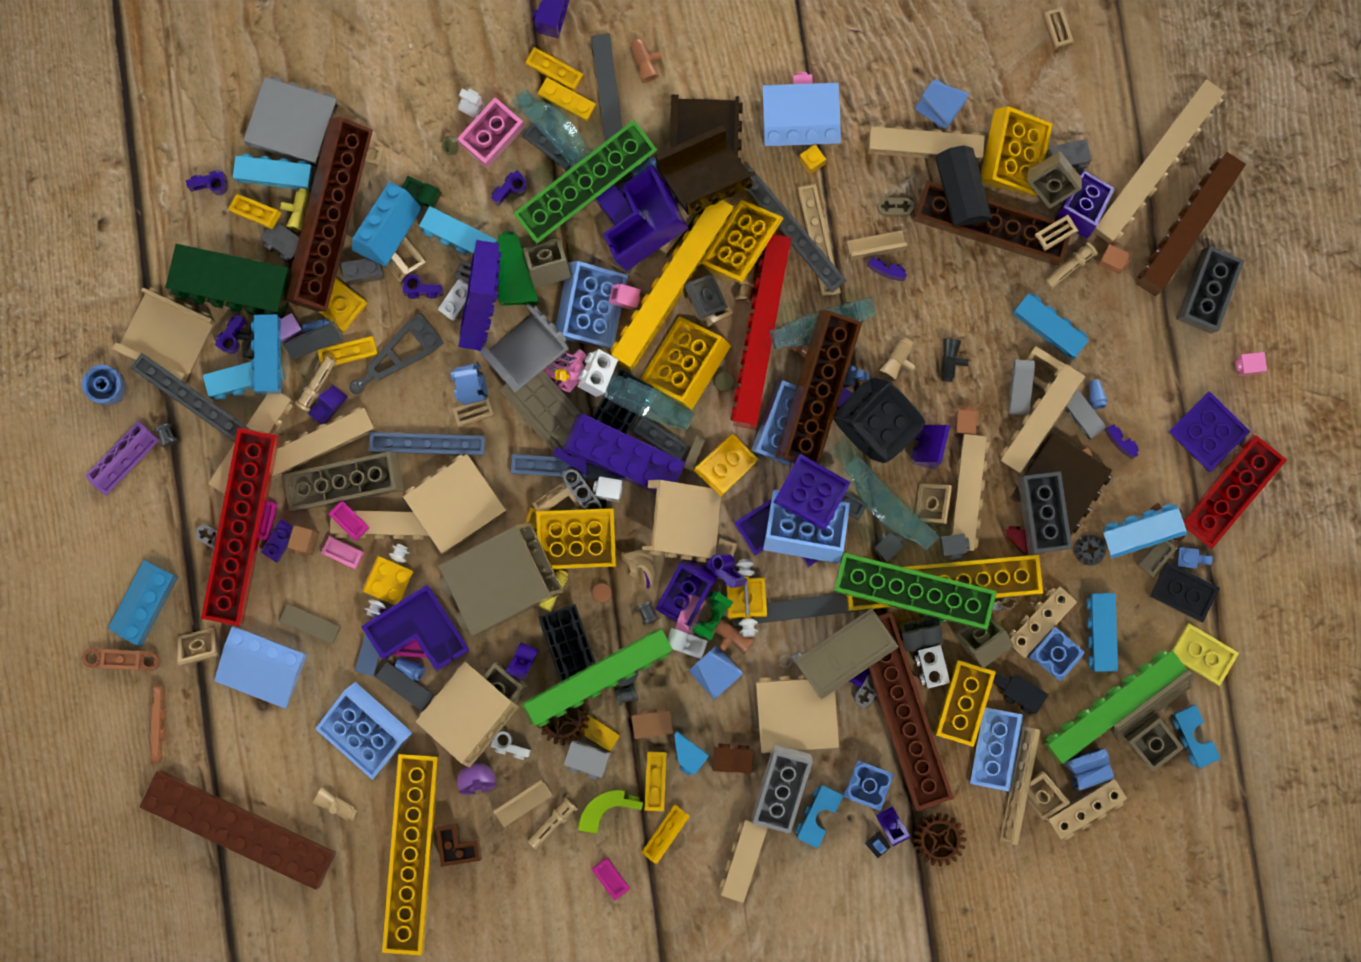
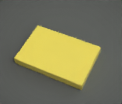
M1187 623L1171 650L1185 667L1217 686L1222 684L1239 654L1190 623Z

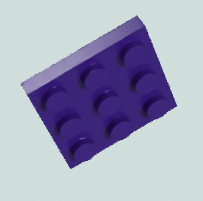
M1210 391L1168 431L1208 472H1211L1251 432Z
M800 454L773 503L825 531L851 482Z

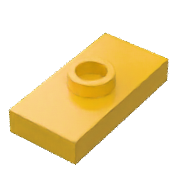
M587 715L590 720L584 721L583 724L589 727L588 729L581 728L585 733L584 736L610 752L620 735Z

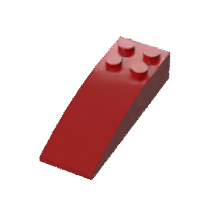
M1253 434L1184 520L1185 528L1213 549L1287 459L1260 437Z

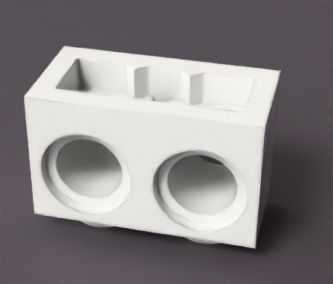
M600 349L592 353L590 352L585 359V363H587L585 369L578 376L580 381L577 387L596 397L604 394L618 359ZM597 360L601 363L602 367L598 365ZM591 377L594 379L595 384L591 382Z
M599 476V480L594 482L593 492L596 494L597 499L620 503L623 482L622 480Z
M941 645L916 651L917 655H914L916 666L921 668L922 674H919L922 686L925 685V688L928 689L950 683ZM927 652L934 656V660L930 664L924 660V655ZM932 671L938 673L939 678L936 682L929 680V674Z

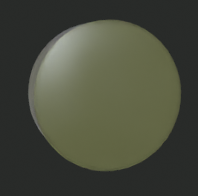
M447 136L443 139L442 148L446 155H456L458 153L459 144L454 136Z
M728 372L719 373L715 378L716 388L722 392L732 389L734 385L733 376Z

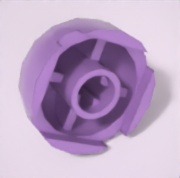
M477 760L470 768L465 766L458 773L457 788L462 795L476 794L475 791L481 789L483 793L496 787V777L493 770L488 765L479 763Z

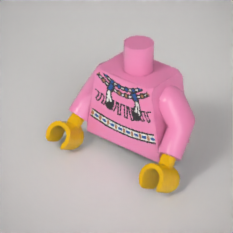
M578 350L574 355L564 352L543 370L559 389L571 392L580 381L578 376L585 369L582 362L587 356L582 350Z

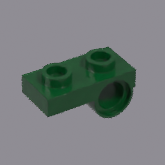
M407 176L402 186L416 202L428 208L429 206L435 208L442 195L438 188L428 183L424 184L410 176Z

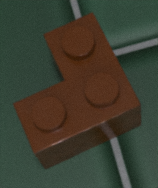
M718 743V747L714 746L712 771L751 774L753 750L749 749L748 745H738L737 748H730V744Z
M458 823L436 827L441 867L482 860L480 840L460 843Z

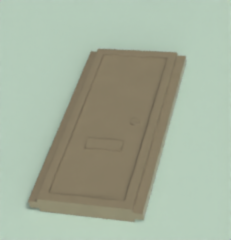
M544 370L515 393L506 383L499 388L500 392L553 452L556 447L561 449L564 446L576 416L581 413Z
M871 608L796 659L795 662L822 700L899 646L873 608Z
M1187 670L1114 725L1115 738L1118 741L1122 740L1154 714H1157L1193 687L1194 675L1192 672Z

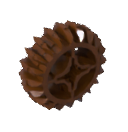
M585 703L576 707L579 716L578 721L570 717L569 707L566 709L565 717L572 722L567 721L561 724L558 718L552 716L551 718L557 723L556 733L550 729L547 723L542 727L538 726L539 729L545 728L541 734L544 736L549 733L546 740L550 741L554 737V744H557L559 739H561L562 746L565 745V739L568 740L570 745L572 737L579 741L580 739L577 734L585 735L581 728L588 729L589 727L583 724L584 721L590 720L589 717L583 716L589 713L587 709L581 710ZM566 726H576L571 733L561 735Z
M937 813V819L934 818L933 814H930L929 818L931 821L929 822L926 818H923L922 820L925 825L917 824L921 831H914V834L919 835V838H913L914 842H919V845L914 846L915 850L922 849L918 856L921 857L926 854L924 861L927 862L931 858V865L933 866L936 860H938V866L940 867L943 865V860H945L946 865H950L949 858L956 862L957 859L954 855L962 856L958 849H965V846L960 844V841H966L965 837H960V835L965 833V830H957L961 827V823L953 825L956 819L952 817L948 821V814H945L942 819L941 813ZM935 824H946L940 832H933L929 829ZM950 829L953 830L955 835L954 846L947 839ZM925 834L932 839L929 851L924 844ZM932 834H934L935 836L938 835L939 837L940 834L943 835L942 839L947 844V846L943 843H939V845H937V840L934 836H932ZM941 847L950 850V852L942 856L933 855Z

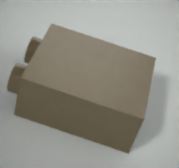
M530 522L515 525L439 565L443 574L439 578L440 585L448 596L454 597L459 608L456 611L457 621L461 628L465 631H470L472 636L487 632L563 593V589Z

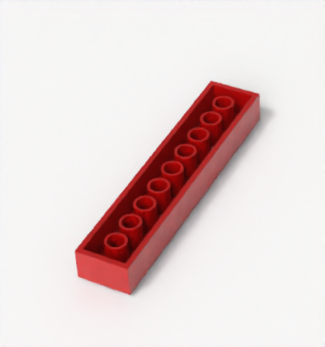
M773 234L761 253L765 254L764 258L760 257L758 272L761 273V276H757L754 291H758V294H753L751 309H754V313H750L748 328H751V332H746L744 346L748 348L747 351L743 350L741 365H744V369L739 370L737 381L741 386L736 388L734 402H737V407L732 408L730 419L734 421L733 426L756 430L791 237Z
M247 428L237 429L201 619L240 626L244 623L280 435Z

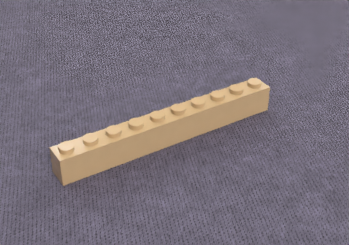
M1206 79L1100 219L1093 231L1094 234L1108 244H1111L1113 241L1118 242L1124 234L1121 230L1124 226H1130L1135 219L1133 214L1136 211L1140 212L1146 204L1144 202L1147 196L1151 198L1157 190L1155 187L1157 182H1163L1168 175L1166 170L1169 166L1172 168L1179 160L1178 154L1180 152L1184 153L1190 146V143H1188L1190 138H1196L1202 130L1199 126L1202 122L1206 124L1213 115L1210 113L1213 108L1217 109L1223 102L1221 97L1225 93L1209 80Z

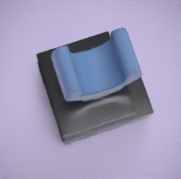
M879 832L875 833L865 842L866 846L877 858L891 848Z

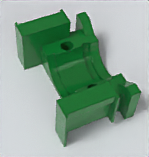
M713 591L708 596L710 601L708 607L712 611L711 618L707 622L699 621L698 624L692 623L689 628L695 634L702 638L706 637L709 640L714 636L713 631L724 612L733 604V601L721 593Z

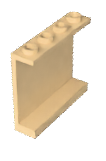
M150 287L149 290L142 288L141 291L145 295L121 343H115L113 350L135 361L143 353L186 383L215 322L211 319L212 316L206 312L201 311L199 314L194 311V307L186 303L182 306L177 303V299L169 295L166 298L160 296L161 292Z
M462 454L453 459V464L448 467L446 465L442 466L437 470L438 474L432 478L431 476L424 478L420 486L409 488L404 492L405 496H403V499L409 505L442 556L506 514L505 508L467 454L465 456Z
M649 480L648 488L657 489L652 546H642V550L650 551L649 555L661 556V553H665V557L677 558V555H680V559L692 560V557H694L697 562H707V559L716 555L721 497L712 488L664 480Z
M464 662L457 668L452 678L444 684L439 694L433 697L430 705L420 713L416 723L461 764L470 768L519 706L503 695L479 674L472 665Z
M798 675V679H791L790 676H779V680L763 677L759 678L760 681L755 682L761 753H771L773 744L794 750L839 748L835 691L821 700L804 675Z

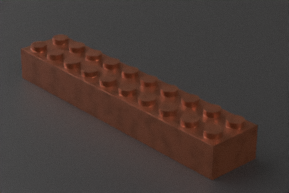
M343 117L329 119L283 299L316 312L327 311L373 132L372 129Z
M888 612L878 617L899 647L870 666L868 671L913 807L916 811L954 798L893 614Z
M156 771L139 808L315 890L320 888L336 854L335 851L164 771Z

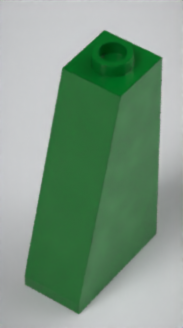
M503 232V235H498V252H502L499 264V303L501 306L525 305L527 303L529 305H539L519 238L514 232Z

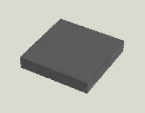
M712 273L684 285L700 320L728 308Z

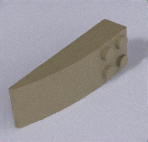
M390 451L282 474L289 512L404 491L398 453Z

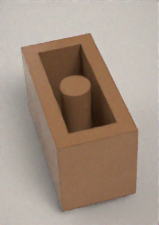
M294 525L287 548L292 549L293 554L307 557V554L313 555L319 533Z
M666 707L654 709L655 713L648 714L647 710L635 711V715L632 716L634 738L639 739L673 734L671 712L666 711Z

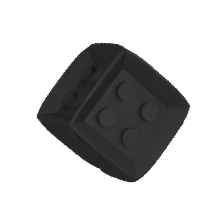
M871 378L862 384L841 405L833 417L837 426L860 451L870 459L881 463H886L896 457L917 436L926 423L921 413L908 398L889 381L881 378Z

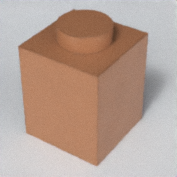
M1109 244L1105 248L1098 265L1119 274L1122 270L1127 269L1130 263L1128 259L1130 253Z
M961 407V410L956 412L954 435H975L978 411H973L971 407Z

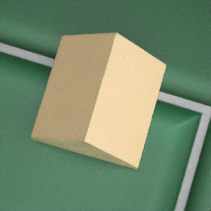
M919 484L914 521L944 526L947 523L952 486Z
M215 627L178 636L179 665L186 666L222 655Z
M1040 771L1031 778L1027 802L1042 820H1045L1070 803L1045 772Z

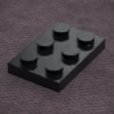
M1166 562L1149 597L1203 623L1220 588Z

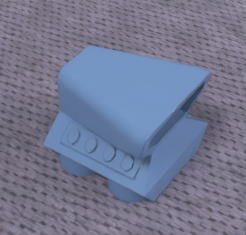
M935 79L923 93L915 109L922 116L928 117L935 122L938 127L946 130L967 101L966 98L969 94L947 86Z
M1054 627L1027 657L1039 663L1057 680L1061 681L1085 652L1065 636L1063 632Z
M718 645L689 670L714 700L743 674L727 655L718 649Z
M1098 748L1073 756L1064 763L1065 768L1073 774L1072 788L1076 791H1081L1114 779L1109 755L1105 748Z
M857 760L843 796L881 811L894 774Z

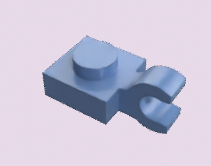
M849 366L843 387L855 386V380H869V372L856 370V367Z
M1178 548L1177 567L1197 569L1198 564H1212L1213 556L1199 555V549Z

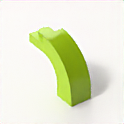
M626 790L606 791L595 797L586 806L582 813L578 830L598 834L600 820L606 810L615 806L642 810L643 801H639L640 797L632 795L624 798Z

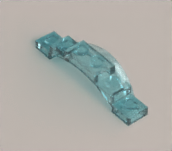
M524 89L512 100L514 105L544 134L571 167L590 154L579 132L555 107L546 102L536 100L527 89Z
M872 297L822 309L830 310L861 322L876 316ZM819 311L798 317L794 321L783 324L782 327L770 330L774 349L778 350L787 346L809 345Z
M615 373L612 374L607 389L602 394L603 397L633 413L671 427L675 426L684 431H687L694 412L679 406L678 402L663 396L662 392L629 377L627 379ZM591 377V382L595 384L594 379Z
M858 455L843 469L853 479L856 490L867 508L890 530L906 539L915 541L924 551L939 538L927 524L910 511L883 484Z

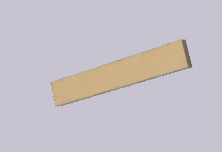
M816 183L797 187L807 234L834 265ZM817 276L822 298L841 293L840 287L831 293Z
M1022 727L1000 841L1018 845L1040 735L1039 729Z

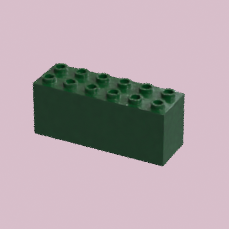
M175 244L165 288L176 299L186 300V298H189L198 304L208 302L213 307L223 308V306H226L235 312L245 310L250 315H278L280 318H284L288 302L283 299L291 270L288 267Z

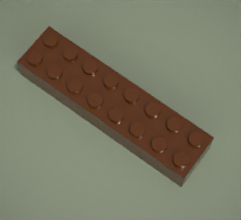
M1228 152L1223 156L1219 155L1213 161L1209 171L1199 182L1198 185L1200 186L1189 197L1188 200L1190 202L1179 212L1178 216L1180 218L1178 217L1169 227L1168 231L1170 234L1167 233L1158 244L1160 249L1157 248L1147 261L1150 264H1147L1138 274V286L1155 297L1164 290L1246 165L1244 162Z
M931 181L926 182L914 218L915 222L1055 266H1059L1063 262L1070 237L1046 251L1043 250V246L1040 245L1038 238L1035 237L1036 233L1053 224L1056 220L987 199L992 217L990 221L953 228L943 186ZM1062 223L1041 236L1045 238L1067 224ZM1070 227L1065 231L1061 232L1060 234L1056 235L1055 237L1051 238L1050 240L1046 241V244L1051 243L1052 241L1071 231L1072 228Z
M830 310L819 311L775 457L795 463L801 454L820 464L861 329V321Z

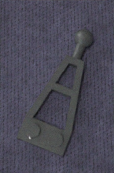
M419 313L402 327L367 368L369 373L360 380L355 379L351 381L349 385L350 391L356 395L361 394L364 391L365 385L374 378L376 381H379L429 356L442 346L444 342ZM410 331L425 350L400 362L392 352V349ZM388 355L395 365L377 373L375 369Z

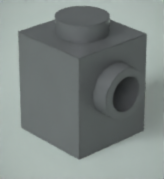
M884 533L876 540L879 544L873 550L887 563L904 547L902 545L904 541L898 534L893 535L890 533L887 536Z
M965 533L939 538L942 557L951 556V559L963 558L962 554H966L967 549H970L969 539L965 538Z

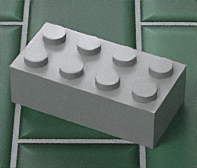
M575 740L571 742L564 765L568 766L567 770L579 773L583 771L586 772V777L597 780L605 775L612 753Z
M773 744L752 813L753 824L791 834L813 762L811 754Z

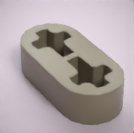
M883 198L880 200L877 209L879 214L885 217H905L913 212L914 203L909 198ZM884 203H888V206H894V208H889L888 212H886L881 206H884ZM907 203V206H910V208H908L907 212H904L903 208H897V206Z
M699 435L696 436L684 469L693 472L706 438Z

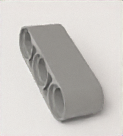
M1014 360L1008 414L1025 416L1029 414L1035 361Z
M1078 390L1065 408V411L1083 434L1091 440L1102 432L1106 426Z
M572 466L564 468L561 477L583 510L588 509L591 503H596L597 509H602L600 502L577 469ZM569 472H574L576 474L575 478L571 481L566 480V475ZM579 488H586L585 495H577V490Z

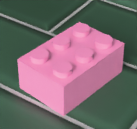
M494 98L457 140L462 148L488 169L525 126L519 117L497 98Z

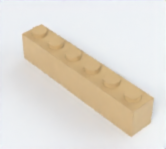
M875 125L871 127L869 133L868 154L935 159L937 154L948 148L965 145L974 149L977 163H981L985 136L976 132L961 134L960 131H950V133H945L939 129L923 131L922 128L907 130L901 126L886 128L884 125Z
M1067 364L1064 367L1060 366L1054 374L1056 379L1053 383L1049 382L1045 387L1044 392L1046 394L1042 399L1038 398L1033 406L1034 412L1032 415L1028 414L1022 422L1024 427L1021 431L1017 430L1011 438L1013 443L1010 447L1006 446L1000 455L1003 457L1001 459L1002 462L1021 474L1086 379L1083 374Z
M282 393L267 394L246 426L252 430L274 434L275 431H279L282 427L284 417L292 412L294 401ZM234 445L208 483L223 494L226 491Z
M361 407L355 408L346 417L343 415L333 419V423L329 425H319L315 428L316 431L310 434L305 432L299 435V439L293 442L288 440L282 443L281 447L277 449L272 480L369 435L370 432H375V426L365 408L361 409Z
M963 434L961 437L950 535L965 533V538L969 539L970 549H967V552H973L974 548L978 547L979 537H976V529H980L981 518H978V511L982 510L983 499H980V494L985 488V480H982L983 472L987 470V461H984L985 453L989 451V442H986L987 437Z
M354 511L370 528L359 539H366V535L374 536V539H385V536H393L395 540H404L405 536H412V540H424V537H430L413 512ZM331 517L330 533L335 535V538H347L348 533Z

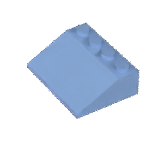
M839 83L762 85L765 146L841 143Z
M580 261L569 262L568 268L571 278L564 280L555 327L568 341L611 349L615 343L622 308L609 304L612 285H626L628 275Z
M773 489L763 550L840 564L844 551L850 503L840 502L826 530L823 531L773 503L779 493V490Z
M232 626L223 648L214 681L287 709L308 654Z
M356 682L344 690L315 728L372 780L413 734Z

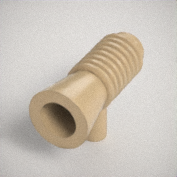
M907 338L900 340L890 359L879 372L892 381L896 380L901 365L912 372L915 365L906 358L913 349V342Z
M322 787L312 803L313 805L328 809L331 814H336L346 821L348 819L352 821L357 813L354 806L352 807V805L345 803V801L335 798Z

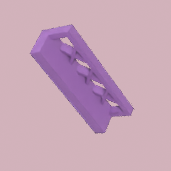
M138 420L85 476L96 489L106 496L160 440Z

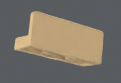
M903 230L846 242L850 261L904 251L908 246L904 240Z
M544 779L494 810L493 814H496L503 827H506L553 796V793Z

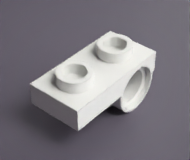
M462 89L459 94L461 101L458 110L476 118L484 106L481 100L482 97L472 89H468V91Z
M461 278L458 279L438 308L440 312L452 321L457 318L465 306L468 284Z
M671 628L667 639L672 649L702 659L708 642Z
M507 731L499 732L492 740L491 747L495 748L494 752L505 755L507 751L514 753L513 757L524 760L525 757H530L531 749L512 744L513 737ZM502 734L506 735L509 739L508 744L505 746L501 745L498 741L499 736Z

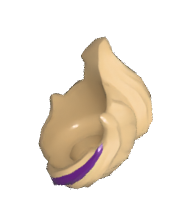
M635 550L628 553L621 552L622 561L629 564L631 572L628 575L634 579L639 587L649 589L653 585L656 576L654 556L649 555L650 552L645 550Z

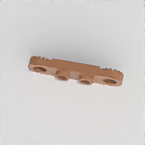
M90 648L83 652L82 662L86 667L153 671L159 667L160 657L157 653L150 651ZM93 652L97 655V660L91 664L88 662L87 657ZM148 656H152L155 660L151 667L145 664V659Z
M154 686L150 744H152L150 752L152 754H150V761L152 764H160L163 740L166 738V729H163V723L167 718V710L164 709V686Z

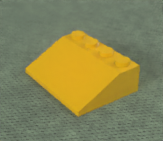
M1009 106L994 109L980 174L982 183L1000 189L1038 196L1027 182L1028 170L1045 160L1052 123Z
M741 200L701 264L718 277L743 283L782 222L783 217Z
M679 316L642 375L641 380L654 387L653 389L676 403L693 410L731 345L722 336Z
M614 508L536 511L537 537L552 569L617 566Z

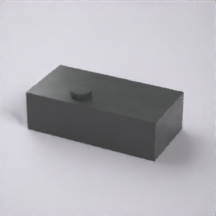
M1211 246L1202 249L1176 320L1210 334L1219 331L1245 260Z
M1061 471L1017 478L1028 555L1072 549Z

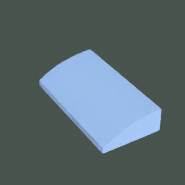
M777 380L751 452L785 465L790 464L789 461L775 456L797 386L784 380Z
M985 707L970 784L1010 792L1023 714Z

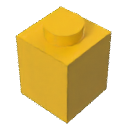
M815 144L800 154L799 161L807 173L811 175L825 165L826 158Z

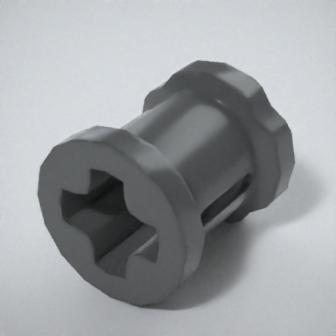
M170 423L162 424L154 429L161 440V447L170 446L178 441L172 434Z
M652 601L636 607L644 620L643 625L659 619L651 606L653 604Z
M634 684L629 688L615 689L619 706L624 702L638 701Z

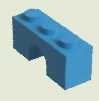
M1196 705L1188 706L1171 714V724L1175 730H1178L1181 736L1179 741L1189 753L1187 758L1192 766L1202 768L1221 759L1213 741H1206L1200 744L1194 738L1195 728L1204 723Z
M822 784L820 788H815L812 794V798H814L812 805H807L803 813L806 817L803 823H798L795 830L797 839L817 849L826 833V830L820 828L816 823L817 814L822 810H829L835 813L843 798L842 794Z

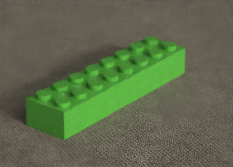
M633 120L513 214L537 244L656 152L657 149L637 122Z
M843 553L833 592L982 630H988L997 593L994 590L848 553Z
M654 630L521 703L520 706L530 725L542 727L550 722L549 718L552 716L558 718L567 713V708H576L584 703L583 699L587 697L592 699L600 695L601 689H610L618 685L619 679L626 680L634 676V671L637 669L645 670L653 665L652 661H661L670 656L668 652L673 649L663 630Z
M1159 651L1152 656L1153 661L1140 665L1137 668V673L1124 677L1121 680L1123 683L1120 686L1111 687L1106 691L1107 695L1105 697H1098L1091 703L1092 707L1079 711L1075 715L1077 717L1075 720L1066 721L1060 726L1061 730L1059 732H1052L1044 738L1046 741L1042 745L1054 761L1060 764L1065 763L1184 673L1187 669L1173 651Z

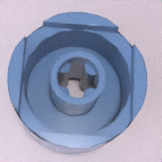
M479 363L457 367L451 371L452 381L456 384V389H454L455 399L460 400V403L463 405L487 400L484 396L487 395L484 374L479 373L478 369H482Z
M96 365L83 376L82 389L85 395L93 402L103 406H111L122 401L126 391V382L123 375L107 365Z

